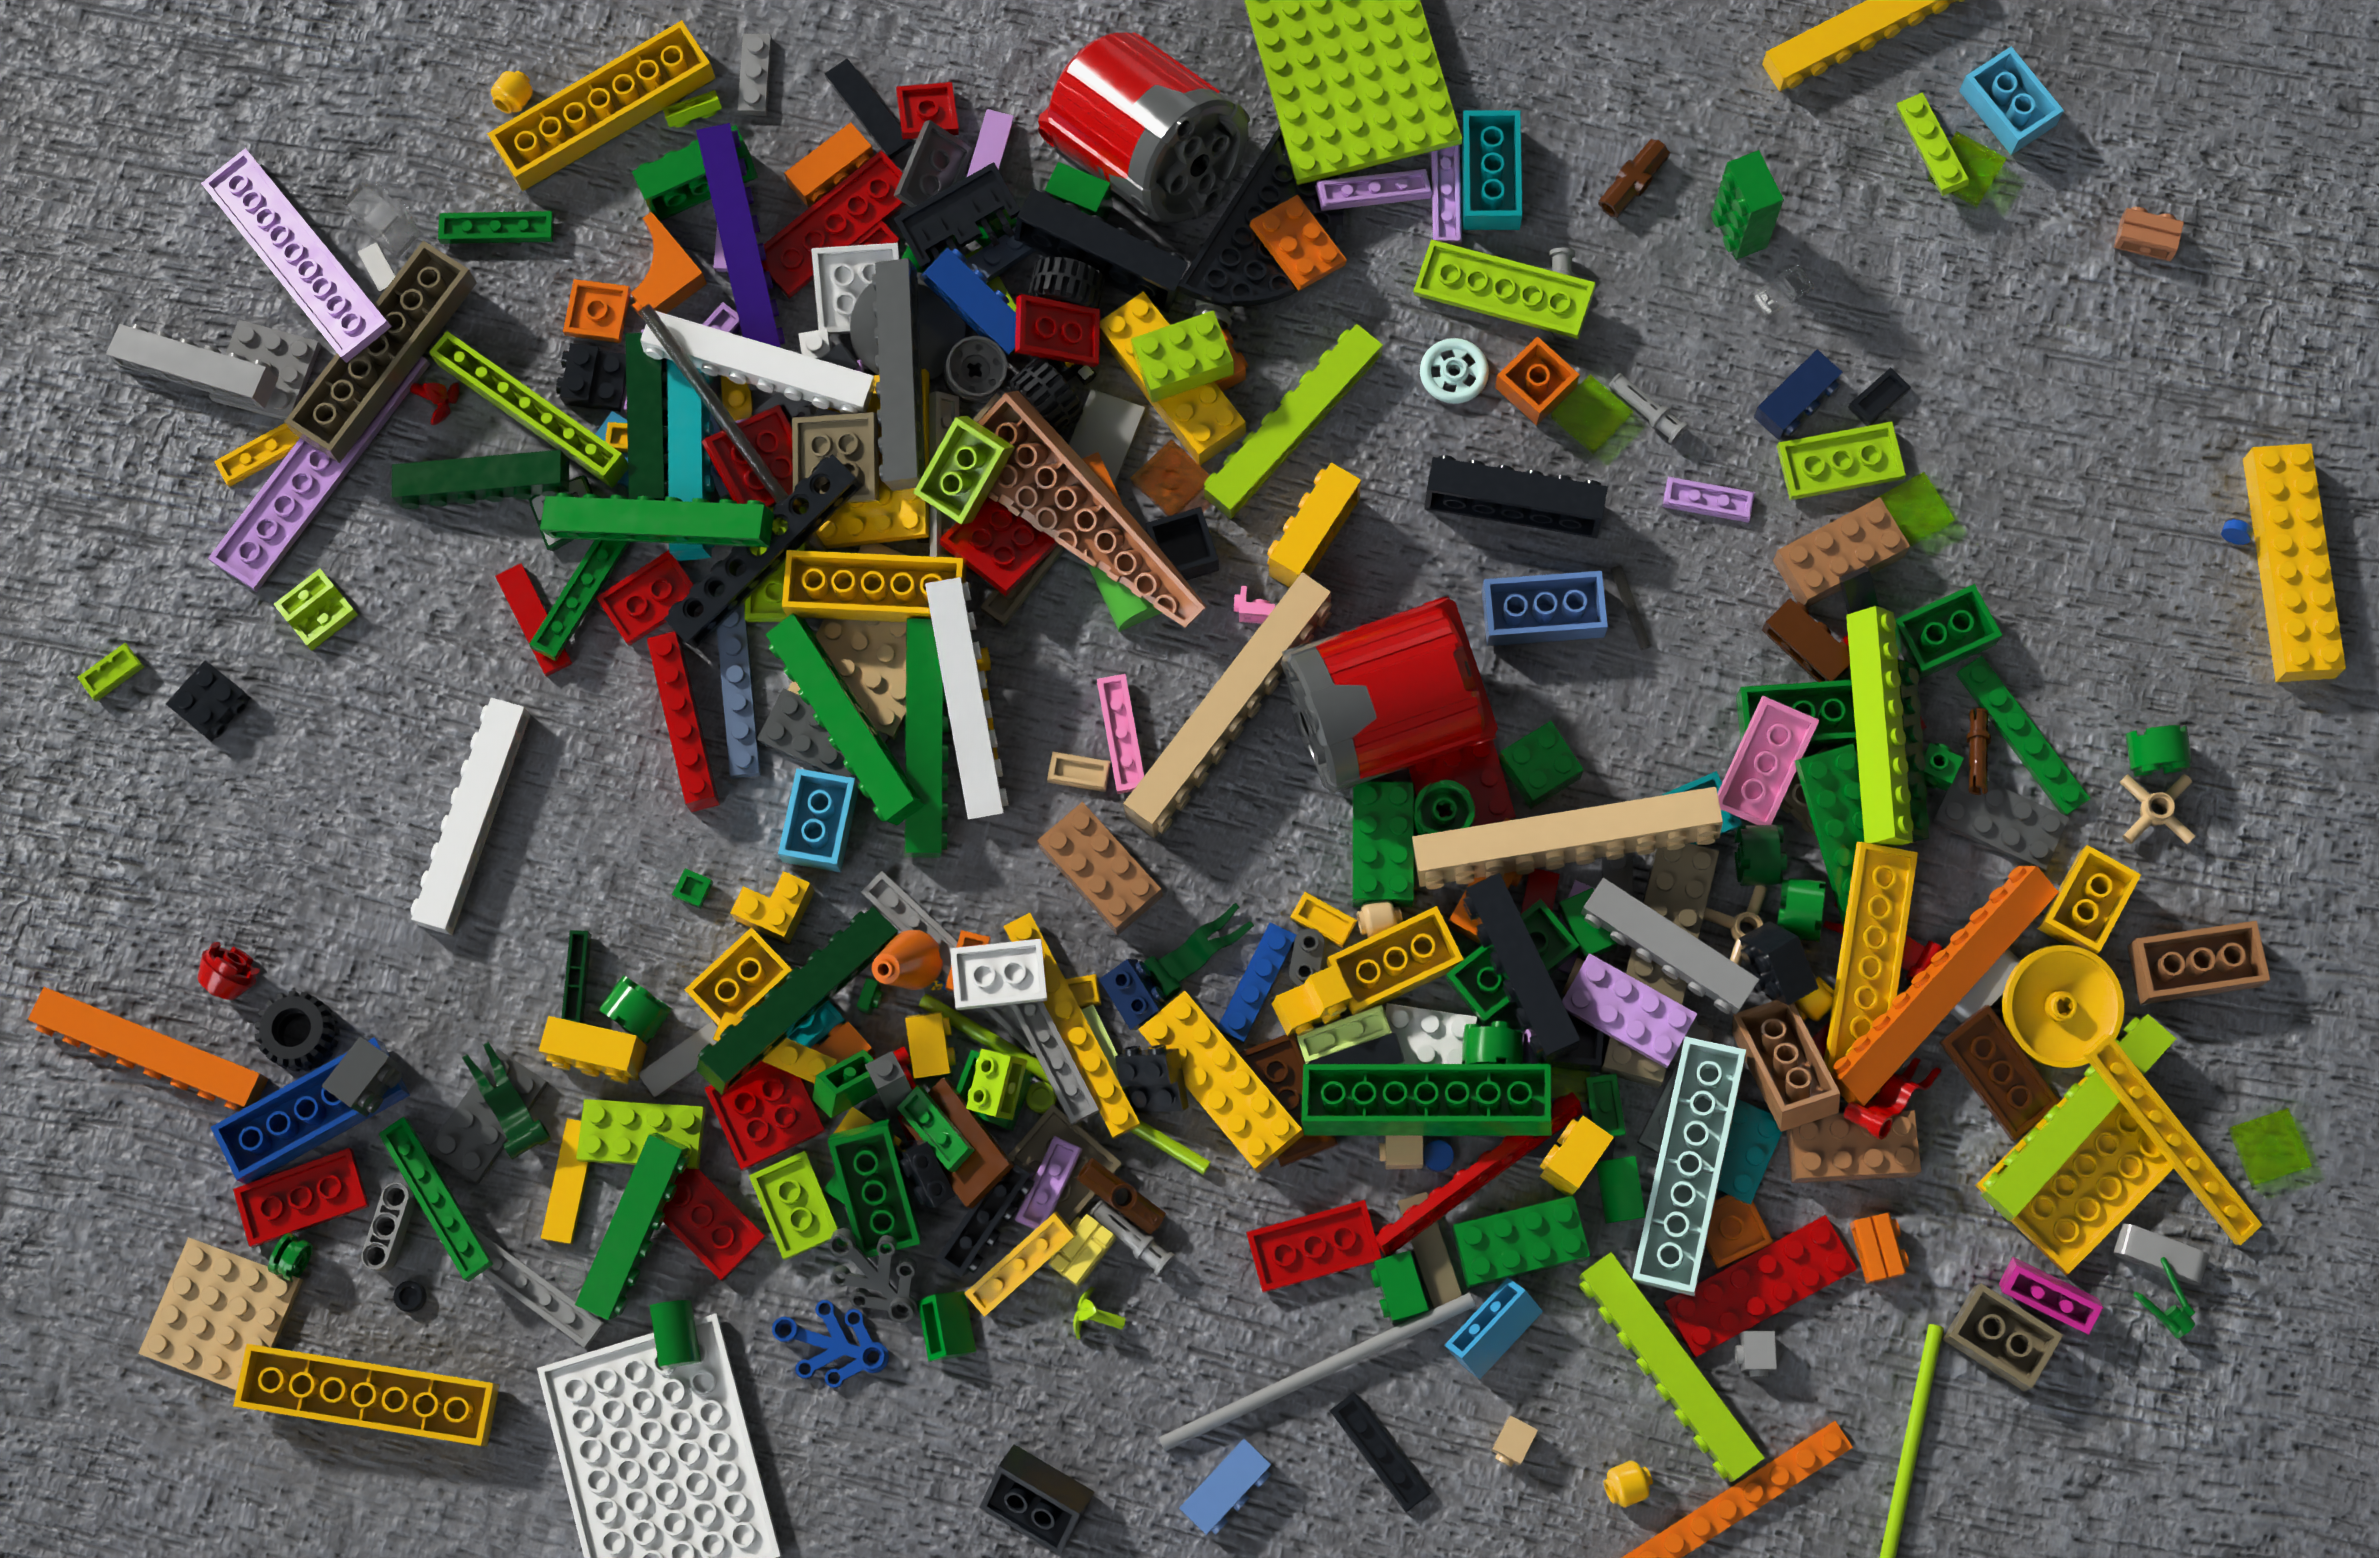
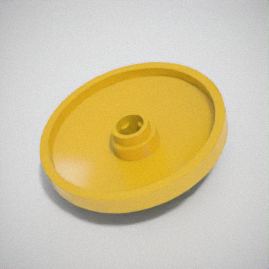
M2054 945L2032 952L2017 964L2004 988L2002 1013L2006 1029L2029 1058L2051 1067L2072 1068L2089 1063L2083 1054L2105 1034L2111 1035L2114 1039L2117 1038L2124 1018V997L2115 973L2098 955L2077 946Z

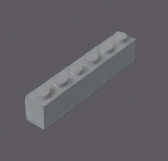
M119 324L106 352V355L119 366L265 409L278 381V377L270 371V366L262 361L254 360L253 363L248 362L242 356L231 352L229 355H224L218 349L208 345L200 348L190 340L181 338L180 341L173 340L171 336L157 331L156 334L149 333L147 329L136 324H132L131 327Z
M1602 878L1581 911V914L1585 916V922L1596 929L1602 927L1611 933L1610 938L1622 946L1630 945L1637 950L1635 953L1638 957L1648 963L1656 962L1663 967L1661 970L1664 974L1675 980L1679 977L1689 984L1687 987L1690 991L1701 997L1705 994L1715 1001L1713 1004L1716 1008L1726 1014L1732 1012L1736 1015L1759 981V978L1605 878Z

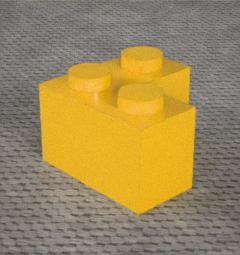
M783 871L770 898L743 886L730 914L735 921L790 944L815 890L811 883Z
M1335 964L1309 975L1303 985L1277 995L1272 1002V1006L1286 1035L1289 1036L1296 1033L1297 1036H1301L1314 1029L1313 1025L1323 1021L1327 1025L1338 1020L1341 1017V1012L1347 1009L1346 1005L1352 998V995Z

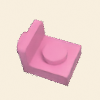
M1241 586L1240 595L1235 594L1234 612H1239V622L1262 624L1275 608V604H1270L1269 601L1263 599L1247 602V586Z

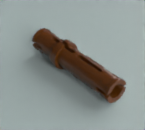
M1976 708L1977 715H1975L1974 709L1969 712L1970 732L1967 734V743L1970 746L1968 791L1973 795H1981V788L1983 794L1988 792V745L1991 743V735L1988 732V710Z

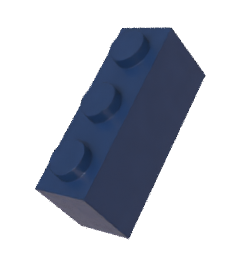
M1817 349L1757 407L1754 418L1778 440L1785 434L1791 436L1800 427V420L1806 414L1810 417L1821 406L1819 401L1825 395L1831 397L1840 388L1839 380L1843 372Z

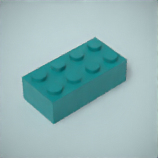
M1463 110V230H1520L1522 221L1521 110Z

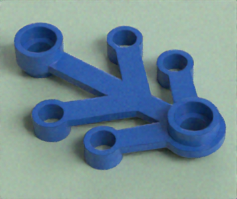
M828 1300L819 1301L815 1311L823 1319L831 1337L799 1328L797 1323L790 1317H780L773 1323L772 1333L781 1342L787 1343L795 1339L827 1349L809 1360L804 1359L797 1363L795 1368L796 1374L803 1379L811 1378L816 1370L844 1355L855 1358L856 1360L841 1369H830L825 1374L826 1384L831 1388H839L847 1378L863 1370L869 1373L881 1372L889 1362L888 1350L881 1343L872 1341L864 1325V1315L857 1309H851L845 1314V1323L853 1328L860 1346L848 1343L834 1314L835 1306ZM824 1304H829L831 1308L830 1313L827 1315L820 1313V1308ZM853 1313H857L860 1316L857 1324L849 1322V1317ZM784 1325H790L792 1328L788 1336L781 1334V1328ZM872 1352L879 1354V1360L876 1363H870L868 1360ZM803 1364H809L811 1371L807 1375H802L800 1367ZM832 1373L840 1375V1380L837 1384H831L829 1381Z

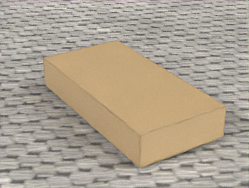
M1052 752L1047 782L1106 792L1111 761Z

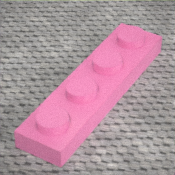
M1126 674L1097 679L1117 794L1132 792L1144 777Z

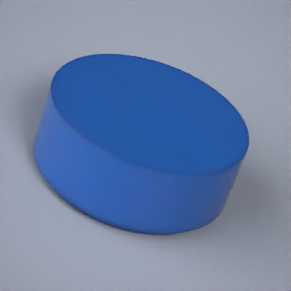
M2232 519L2224 523L2221 535L2228 542L2245 545L2251 541L2254 530L2248 523Z
M1432 1141L1424 1149L1423 1162L1433 1172H1443L1453 1162V1150L1444 1141Z

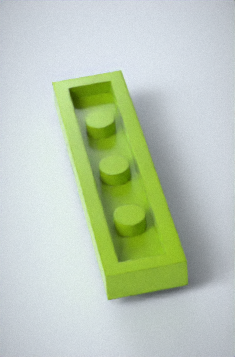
M1923 92L1896 103L1897 111L1940 194L1944 196L1968 186L1969 179Z

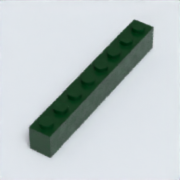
M873 906L865 913L862 911L857 913L849 923L851 926L844 932L841 929L838 930L829 939L827 947L823 950L820 948L816 949L807 959L808 963L804 967L793 969L786 977V982L780 988L774 986L764 997V1002L758 1007L756 1005L751 1006L743 1014V1020L736 1026L734 1024L729 1025L720 1035L721 1039L716 1044L712 1045L710 1043L700 1051L696 1070L721 1095L727 1092L867 968L897 935L898 930Z

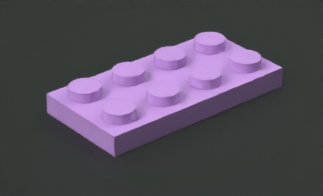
M1590 953L1562 1000L1567 1013L1665 1068H1668L1697 1016V1013Z

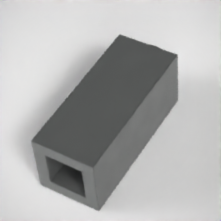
M893 1051L865 1064V1067L891 1119L902 1115L897 1107L912 1092V1089Z

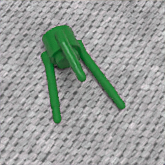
M2162 1257L2160 1259L2182 1308L2173 1305L2163 1313L2143 1294L2134 1292L2133 1296L2178 1339L2186 1335L2195 1326V1322L2191 1318L2195 1311L2188 1304L2167 1259Z

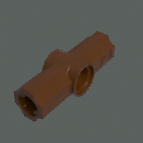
M1650 139L1633 161L1628 160L1617 174L1615 182L1599 200L1598 205L1603 209V212L1610 217L1618 218L1636 196L1640 197L1653 180V175L1670 156V151L1666 148L1665 144L1659 140Z
M1091 1158L1079 1172L1076 1180L1149 1235L1162 1223L1166 1214L1163 1210L1094 1158ZM1125 1188L1128 1198L1123 1204L1119 1205L1115 1201V1194L1119 1189Z

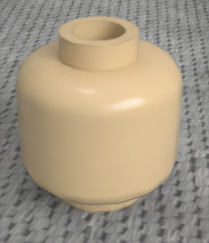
M1387 900L1365 902L1361 906V911L1357 912L1361 935L1366 934L1367 938L1403 922L1400 907H1394L1393 903Z

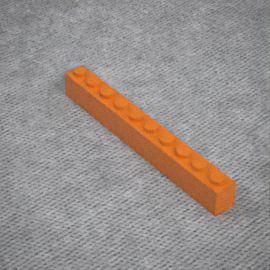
M2018 866L2009 873V879L2004 885L1998 887L1989 895L1990 900L1982 908L1977 909L1971 914L1969 918L1971 921L1963 929L1956 931L1951 936V942L1948 946L1931 958L1932 963L1926 970L1914 976L1911 981L1912 985L1893 999L1892 1007L1873 1021V1027L1866 1035L1859 1037L1853 1043V1049L1847 1056L1835 1062L1832 1067L1833 1071L1830 1074L1840 1094L1848 1103L1853 1101L1861 1106H1865L2059 893L2038 866Z

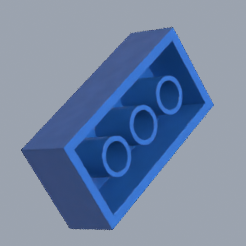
M946 248L919 278L979 336L987 337L994 341L1002 349L1005 356L1009 355L1015 348L1016 312L1007 305L1010 302L1009 299L998 289L994 292L986 284L988 279L979 270L975 269L972 271L965 264L967 259L957 249L951 251L949 248Z

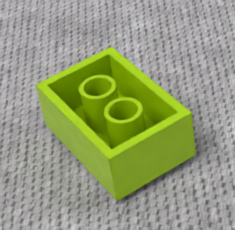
M1214 310L1131 339L1132 352L1152 403L1234 375V361Z
M968 416L955 417L913 493L958 523H971L1015 447Z

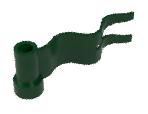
M1237 903L1233 904L1216 920L1199 927L1176 950L1168 953L1160 960L1152 956L1143 962L1150 971L1149 979L1162 990L1167 999L1166 1001L1172 999L1181 991L1182 985L1179 983L1180 981L1194 974L1217 951L1234 944L1254 927V924L1249 921L1231 934L1208 941V938L1223 928L1240 908Z
M487 1042L483 1046L493 1067L496 1088L491 1085L484 1073L468 1055L463 1056L462 1059L471 1071L483 1098L497 1117L509 1140L503 1146L513 1160L536 1145L542 1146L552 1139L540 1119L535 1122L533 1121L525 1103L510 1082L499 1057L490 1043Z

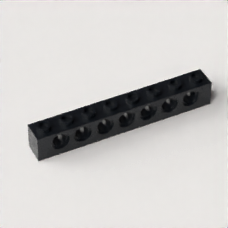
M833 454L829 458L822 459L817 464L816 471L808 478L798 482L795 486V491L787 499H782L775 505L773 509L774 520L770 547H767L764 554L757 556L759 547L733 546L731 553L724 560L715 563L710 570L711 573L703 581L696 582L682 601H678L671 606L668 611L669 614L664 620L687 644L696 649L786 561L787 550L797 551L863 486ZM825 483H830L829 490L824 494H820L821 486ZM805 503H809L808 511L804 514H799L800 507ZM788 523L787 531L782 535H778L779 527ZM745 564V572L740 576H736L737 568ZM720 585H724L723 594L715 597L716 589ZM703 605V613L698 617H694L695 609Z

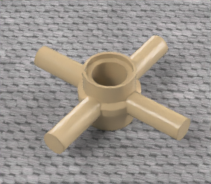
M2129 774L2119 782L2141 802V818L2122 836L2127 843L2132 844L2150 825L2158 826L2163 824L2186 844L2192 841L2195 835L2173 816L2175 809L2174 800L2192 783L2189 776L2183 774L2165 793L2149 794ZM2151 804L2160 805L2163 809V815L2156 814L2152 810Z
M1755 886L1747 911L1738 914L1735 918L1707 907L1705 909L1703 919L1730 929L1731 935L1736 941L1730 960L1739 966L1743 960L1741 955L1743 948L1739 938L1746 935L1740 930V923H1750L1754 930L1763 925L1758 914L1767 888L1764 886Z

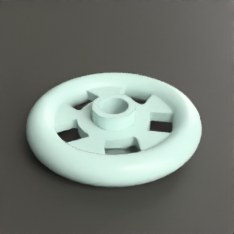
M1450 338L1437 342L1427 350L1420 364V377L1425 389L1434 398L1445 403L1459 404L1470 401L1481 393L1488 381L1489 366L1485 355L1476 345L1464 339ZM1452 350L1455 357H1450L1444 361L1441 353ZM1467 354L1475 361L1470 367L1462 359ZM1440 367L1441 377H1432L1431 368ZM1451 369H1457L1459 371V374L1453 376L1449 373V371ZM1469 374L1476 378L1470 387L1463 383ZM1444 383L1456 385L1455 392L1444 390Z

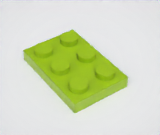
M806 1151L749 1175L784 1261L830 1241L833 1232L838 1229V1226Z

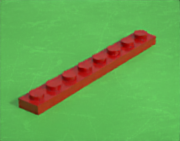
M1573 1092L1566 1096L1558 1097L1552 1103V1135L1583 1113L1580 1100ZM1506 1136L1499 1146L1492 1151L1488 1150L1481 1154L1477 1162L1468 1169L1464 1168L1458 1171L1445 1186L1435 1188L1422 1203L1409 1207L1403 1214V1217L1395 1223L1385 1225L1375 1237L1379 1249L1386 1257H1389L1551 1136Z

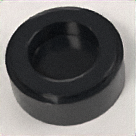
M414 1281L402 1282L397 1286L393 1295L395 1305L400 1310L408 1313L420 1310L427 1298L424 1287Z

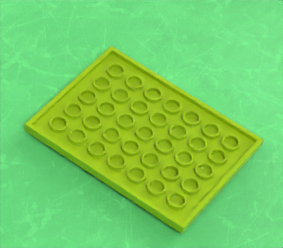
M1244 0L1296 185L1462 144L1460 129L1420 0Z

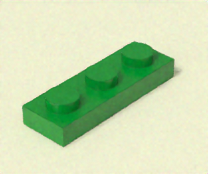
M916 1086L897 1107L924 1141H928L934 1154L948 1171L955 1172L975 1151L924 1088Z

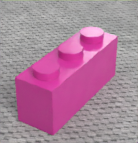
M2012 1257L1999 1282L2002 1293L2088 1335L2103 1309L2099 1298L2015 1257Z

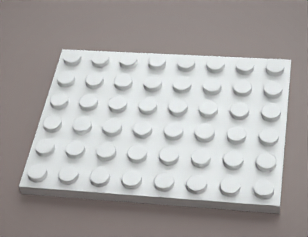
M717 1313L695 1320L701 1362L669 1369L659 1367L653 1332L537 1368L584 1558L782 1557Z

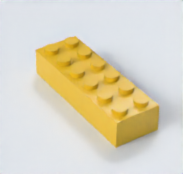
M1143 291L1100 321V339L1192 458L1201 466L1246 434V421L1215 382L1153 403L1151 402L1132 352L1131 339L1169 326L1170 324Z
M787 550L782 608L786 617L794 613L801 618L907 622V618L931 619L925 583L961 577L962 583H965L966 566L963 558Z
M1183 991L1138 1029L1151 1046L1164 1044L1166 1049L1179 1048L1185 1087L1257 1173L1262 1171L1304 1135L1302 1128L1186 991Z

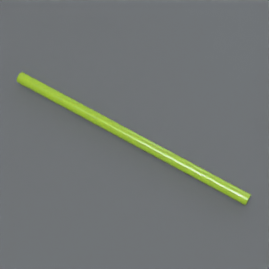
M926 993L922 997L919 1007L930 1013L943 1011L944 1018H950L951 1026L996 1052L1027 1059L1026 1070L1050 1084L1037 1058ZM1138 1119L1140 1126L1130 1132L1202 1175L1206 1173L1211 1161Z
M1928 1324L1879 1558H1896L1944 1331L1942 1326Z

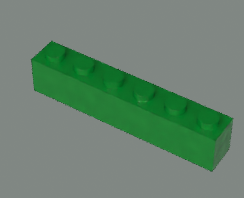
M659 1133L648 1135L577 1298L576 1306L606 1320L615 1318L617 1315L620 1316L628 1303V1298L625 1295L629 1286L633 1287L640 1275V1270L637 1269L642 1258L645 1259L652 1248L653 1242L650 1241L654 1229L658 1230L663 1223L665 1213L662 1210L666 1201L670 1202L676 1193L677 1185L674 1184L679 1173L682 1174L689 1163L690 1157L687 1156L690 1147Z

